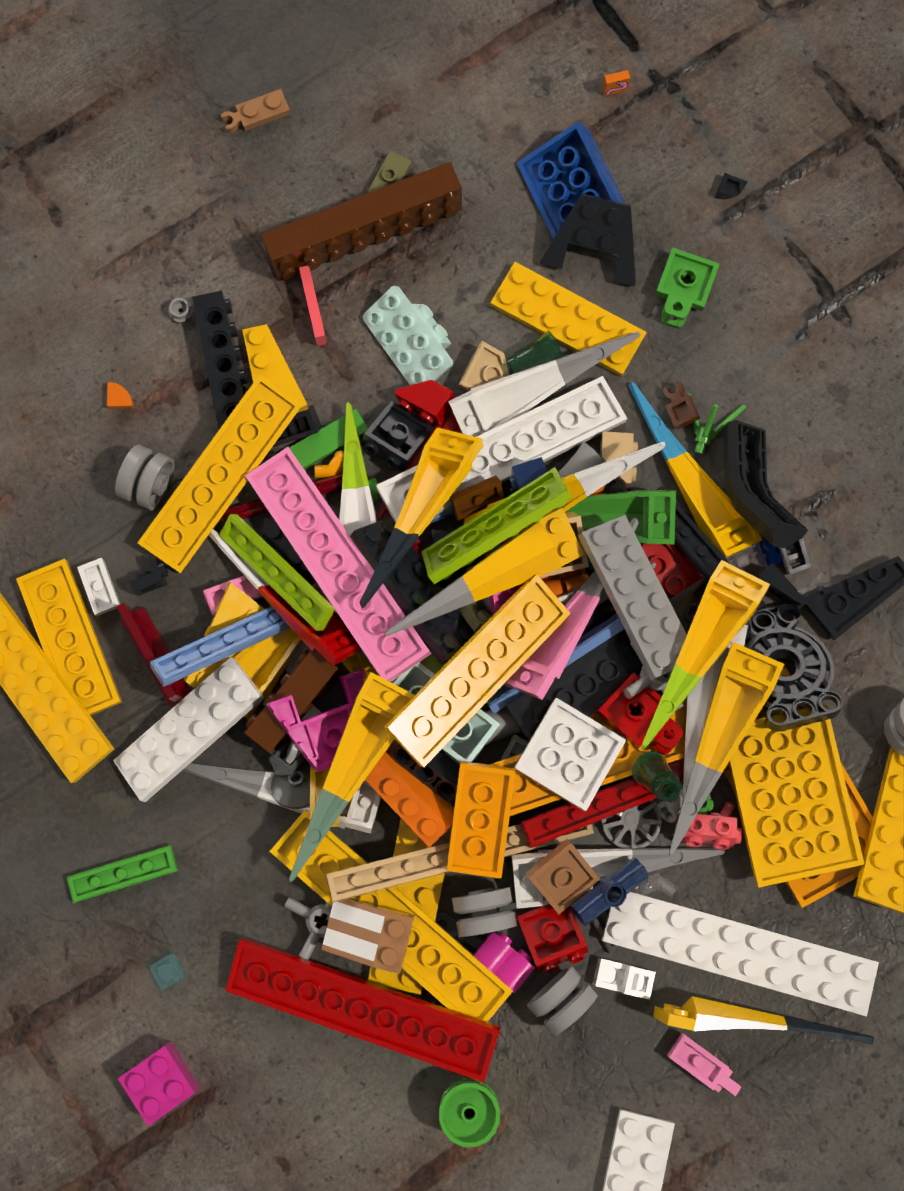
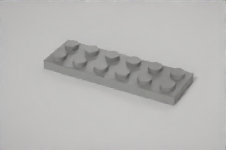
M626 515L581 532L578 537L650 680L673 671L687 634Z

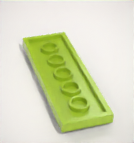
M554 467L421 551L428 577L436 584L441 580L448 579L453 572L463 566L470 565L485 552L494 550L504 540L515 537L531 523H537L547 513L563 507L572 497L557 469Z

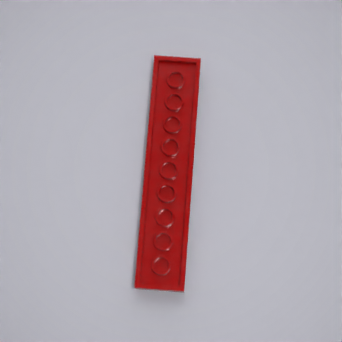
M243 937L238 942L225 990L234 995L483 1083L485 1082L501 1027Z

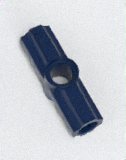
M633 857L610 876L600 877L601 880L593 886V889L570 905L573 914L582 925H588L611 906L618 907L622 905L627 894L648 879V872L638 859ZM612 887L611 893L607 896L609 889Z

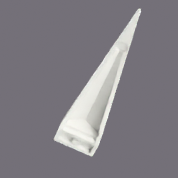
M744 625L687 696L682 804L720 669L733 642L744 646L748 625Z

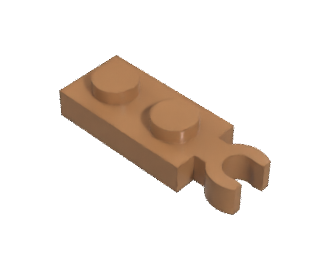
M279 89L235 105L237 112H224L221 114L223 122L233 121L225 127L227 133H234L238 130L239 126L243 125L244 130L247 131L291 114L283 92Z

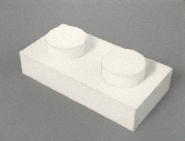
M99 558L77 567L94 615L99 616L117 609L116 606L120 605L104 559Z

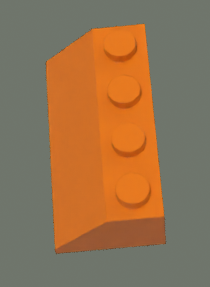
M394 739L365 780L430 848L452 827L454 807L394 760L392 752L398 744Z

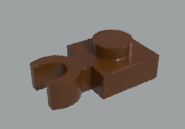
M676 381L677 391L671 394L670 389L667 387L663 388V392L672 401L665 406L674 428L679 430L700 419L692 396L689 394L684 396V385Z

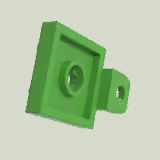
M672 247L655 294L667 299L661 314V322L663 324L679 329L684 325L691 308L703 311L719 263ZM686 275H690V280L694 282L685 284L681 277L685 278ZM669 316L677 318V320H672Z

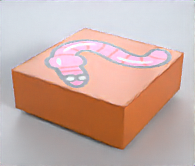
M628 70L604 76L602 87L604 96L628 91L631 79Z

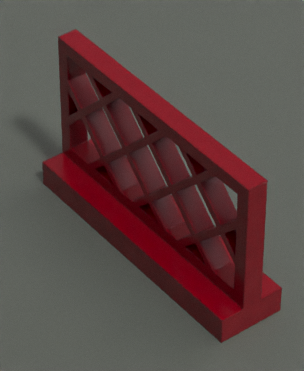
M123 602L116 606L123 617L121 621L169 707L172 709L192 692V689L184 681V678L165 687L162 686L150 667V661L170 653V650L146 608L142 607L135 611Z

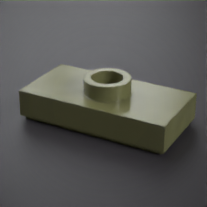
M389 151L368 193L405 179L412 166V161Z

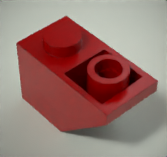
M433 380L399 388L394 392L400 407L410 413L411 411L418 413L419 417L428 424L434 422L439 426L443 424L452 410L448 401L456 398L452 390Z

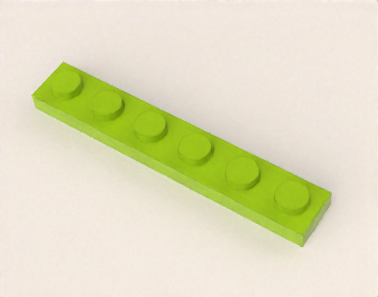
M230 514L219 536L316 631L324 630L335 608L237 514Z

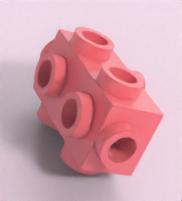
M725 802L720 814H697L680 843H686L690 847L708 845L718 850L734 848L735 844H741L742 828L737 827V818L731 817L735 806L730 802Z

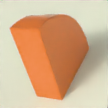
M113 382L107 383V407L109 409H134L133 399L124 387Z

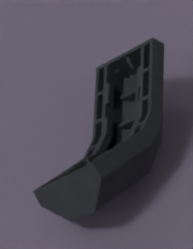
M738 420L727 422L724 427L725 486L735 510L772 546L786 548L802 539L808 529L787 511L771 493L767 483L766 430Z

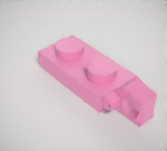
M680 1034L667 1056L713 1091L715 1089L717 1092H720L724 1087L736 1096L741 1086L729 1078L733 1071L685 1034Z

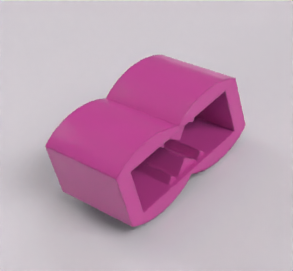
M501 931L498 934L491 932L473 955L513 990L512 993L515 994L535 969L531 964L533 959L522 949L518 952L510 946L512 940Z

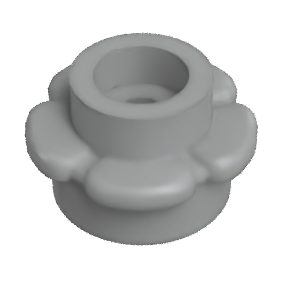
M176 298L171 301L168 314L176 322H184L185 319H190L193 314L192 304L187 299Z

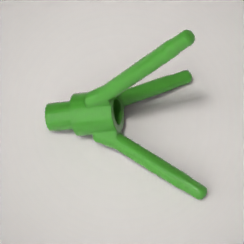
M717 404L713 405L705 427L700 426L699 420L694 421L695 441L697 442L694 452L704 454L706 446L710 445L711 440L725 427L727 422L734 420L746 406L744 404L741 405L714 430L711 429L718 409Z

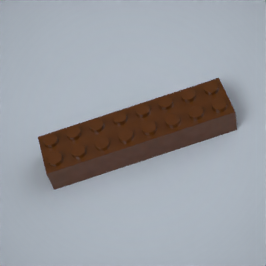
M451 162L262 233L261 236L278 281L281 279L288 280L294 278L297 273H300L299 267L308 265L310 271L317 269L320 264L328 261H338L344 255L351 252L359 253L372 244L385 243L390 237L398 234L406 235L416 227L422 225L429 226L437 219L456 215L462 210V187Z

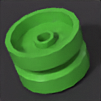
M463 1077L452 1082L444 1090L439 1106V1122L443 1133L453 1143L462 1147H477L491 1139L500 1123V1106L495 1091L487 1082L483 1083L469 1077ZM468 1108L473 1109L474 1115L468 1116L465 1110Z

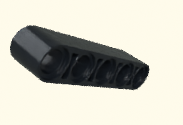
M398 743L392 752L394 760L455 808L460 765L440 750L425 767H420Z

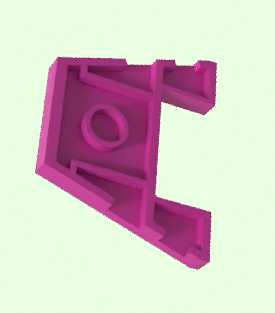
M364 668L340 676L348 701L347 704L300 721L292 695L266 703L268 709L315 772L331 767L354 702L364 684V679H366Z

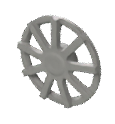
M650 800V804L640 811L637 809L638 806L616 814L620 817L618 821L606 823V818L603 819L602 827L608 839L623 849L644 848L651 844L658 836L662 825V818L657 811L656 801ZM654 808L656 820L643 818V814ZM643 823L656 825L652 835L642 827ZM622 825V830L614 838L608 828ZM639 830L648 840L636 845L635 831ZM626 831H630L631 845L619 842Z

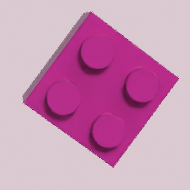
M169 1042L118 1078L147 1126L153 1124L201 1088L172 1042Z

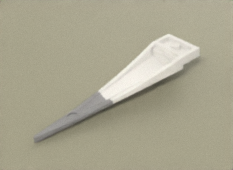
M634 332L471 388V391L448 401L462 434L477 437L525 414L565 384L634 341L641 334Z
M190 763L183 769L185 772L282 806L275 800L271 791V782L275 772L233 769ZM300 778L294 779L292 782H298ZM364 780L341 812L337 827L342 829L347 827L371 834L381 796L366 780ZM310 806L290 810L302 814L306 809L310 812Z
M670 848L576 849L599 878L610 876L633 857L639 860L647 872L725 853V850L715 848H677L671 856L669 855ZM538 850L535 853L511 855L517 909L550 904L525 873L553 850Z

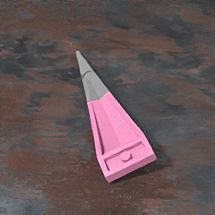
M636 518L630 522L634 532L639 524ZM596 571L590 575L565 605V608L571 614L517 669L504 685L543 700L554 679L560 678L605 590Z

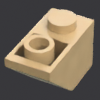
M603 431L600 438V457L607 462L638 451V442H633L634 433ZM632 467L614 480L616 482L621 481L628 490L631 482L636 481L637 468Z

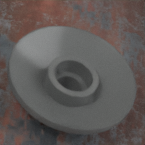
M303 761L291 775L275 774L273 776L271 791L273 797L280 805L290 809H301L310 806L309 762ZM300 778L298 782H292L294 779Z

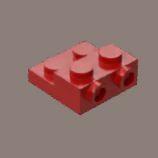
M550 904L517 916L538 972L544 971L545 974L553 973L560 968L559 964L568 960L570 964L578 963L585 959L584 954L589 953L571 906L558 914Z

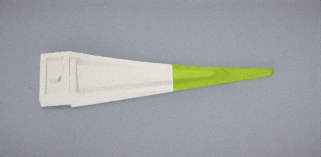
M347 402L339 521L348 534L351 535L354 530L377 522L352 405Z

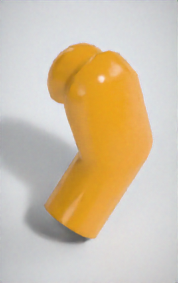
M337 451L328 465H315V478H328L341 474L343 472L344 451Z

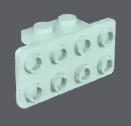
M392 286L363 314V321L410 385L428 380L436 381L453 365V360L445 350L451 344L447 338L448 334L433 319V313L429 307L424 304H411L399 286Z

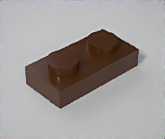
M497 475L455 492L450 496L453 515L457 520L487 508L488 504L504 499L501 480Z

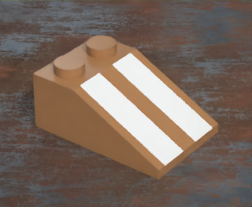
M350 898L334 902L321 950L374 968L400 974L415 915Z

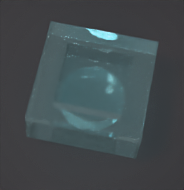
M175 952L149 966L161 991L187 977Z

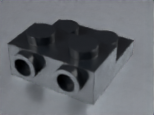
M391 401L364 433L361 445L369 456L375 457L377 455L385 460L386 465L390 469H400L404 472L434 427Z

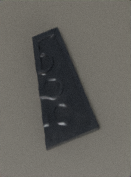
M899 556L892 558L862 573L804 597L807 600L804 606L834 641L904 586V562Z

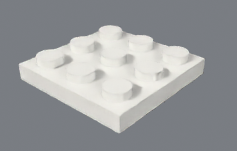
M554 698L514 768L579 809L586 811L626 739L558 698Z

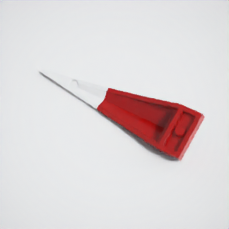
M212 529L209 533L211 539L311 651H318L333 666L362 650L339 614L333 612L324 630L316 631L219 536V533Z

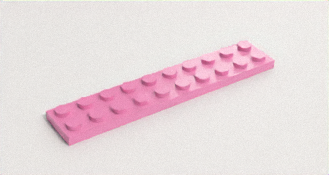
M289 447L245 475L380 677L391 682L431 654L413 626L389 636L384 635L387 629L406 617L384 584L381 585L363 609L361 608L360 600L374 570L350 538L346 529Z

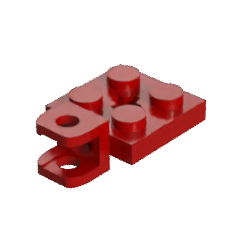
M633 673L603 704L597 714L639 749L647 734L661 696L653 689L647 687L632 698H627L623 690L640 679ZM629 706L634 708L640 706L642 708L640 711L642 716H632ZM670 718L649 745L658 753L668 755L679 743L683 736V730Z

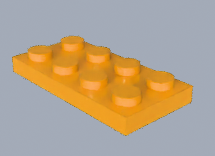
M460 762L447 871L502 878L516 768Z

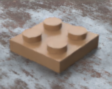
M568 839L563 841L525 873L558 914L563 912L601 880Z

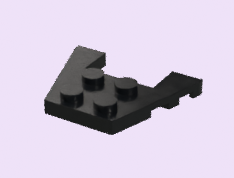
M581 193L543 255L540 264L562 269L568 244L578 245L619 255L613 281L635 286L636 275L631 205Z

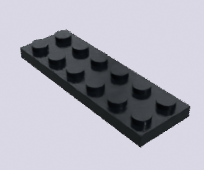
M391 517L356 529L350 535V538L374 571L395 527V522ZM413 547L409 549L383 583L406 616L443 590L438 582L434 584L428 577L426 566ZM458 609L414 626L441 665L448 662L475 634Z

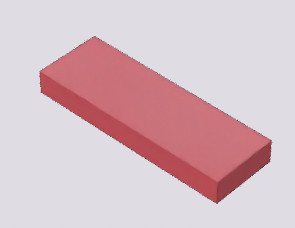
M308 265L299 267L317 346L326 345L327 341L310 268Z

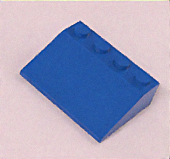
M579 121L517 162L553 239L581 193L625 203L590 130Z

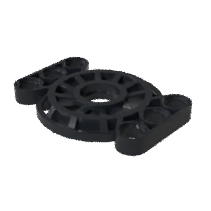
M790 603L758 610L745 624L748 625L744 647L774 660L777 658L787 659L795 666L796 671L794 675L787 677L779 676L774 690L762 707V709L767 710L765 724L769 729L776 732L832 719L840 713L843 704L840 695L830 691L834 679V663L830 652L814 634L797 627L801 612L797 606ZM789 612L794 615L795 619L786 621L781 617V614ZM760 618L767 619L771 625L768 627H761L757 624L756 621ZM826 671H829L828 683L824 679ZM832 700L836 704V708L833 710L826 709L822 705V701ZM805 706L811 711V715L801 716L796 711V708ZM781 713L785 717V721L782 723L774 722L770 715Z

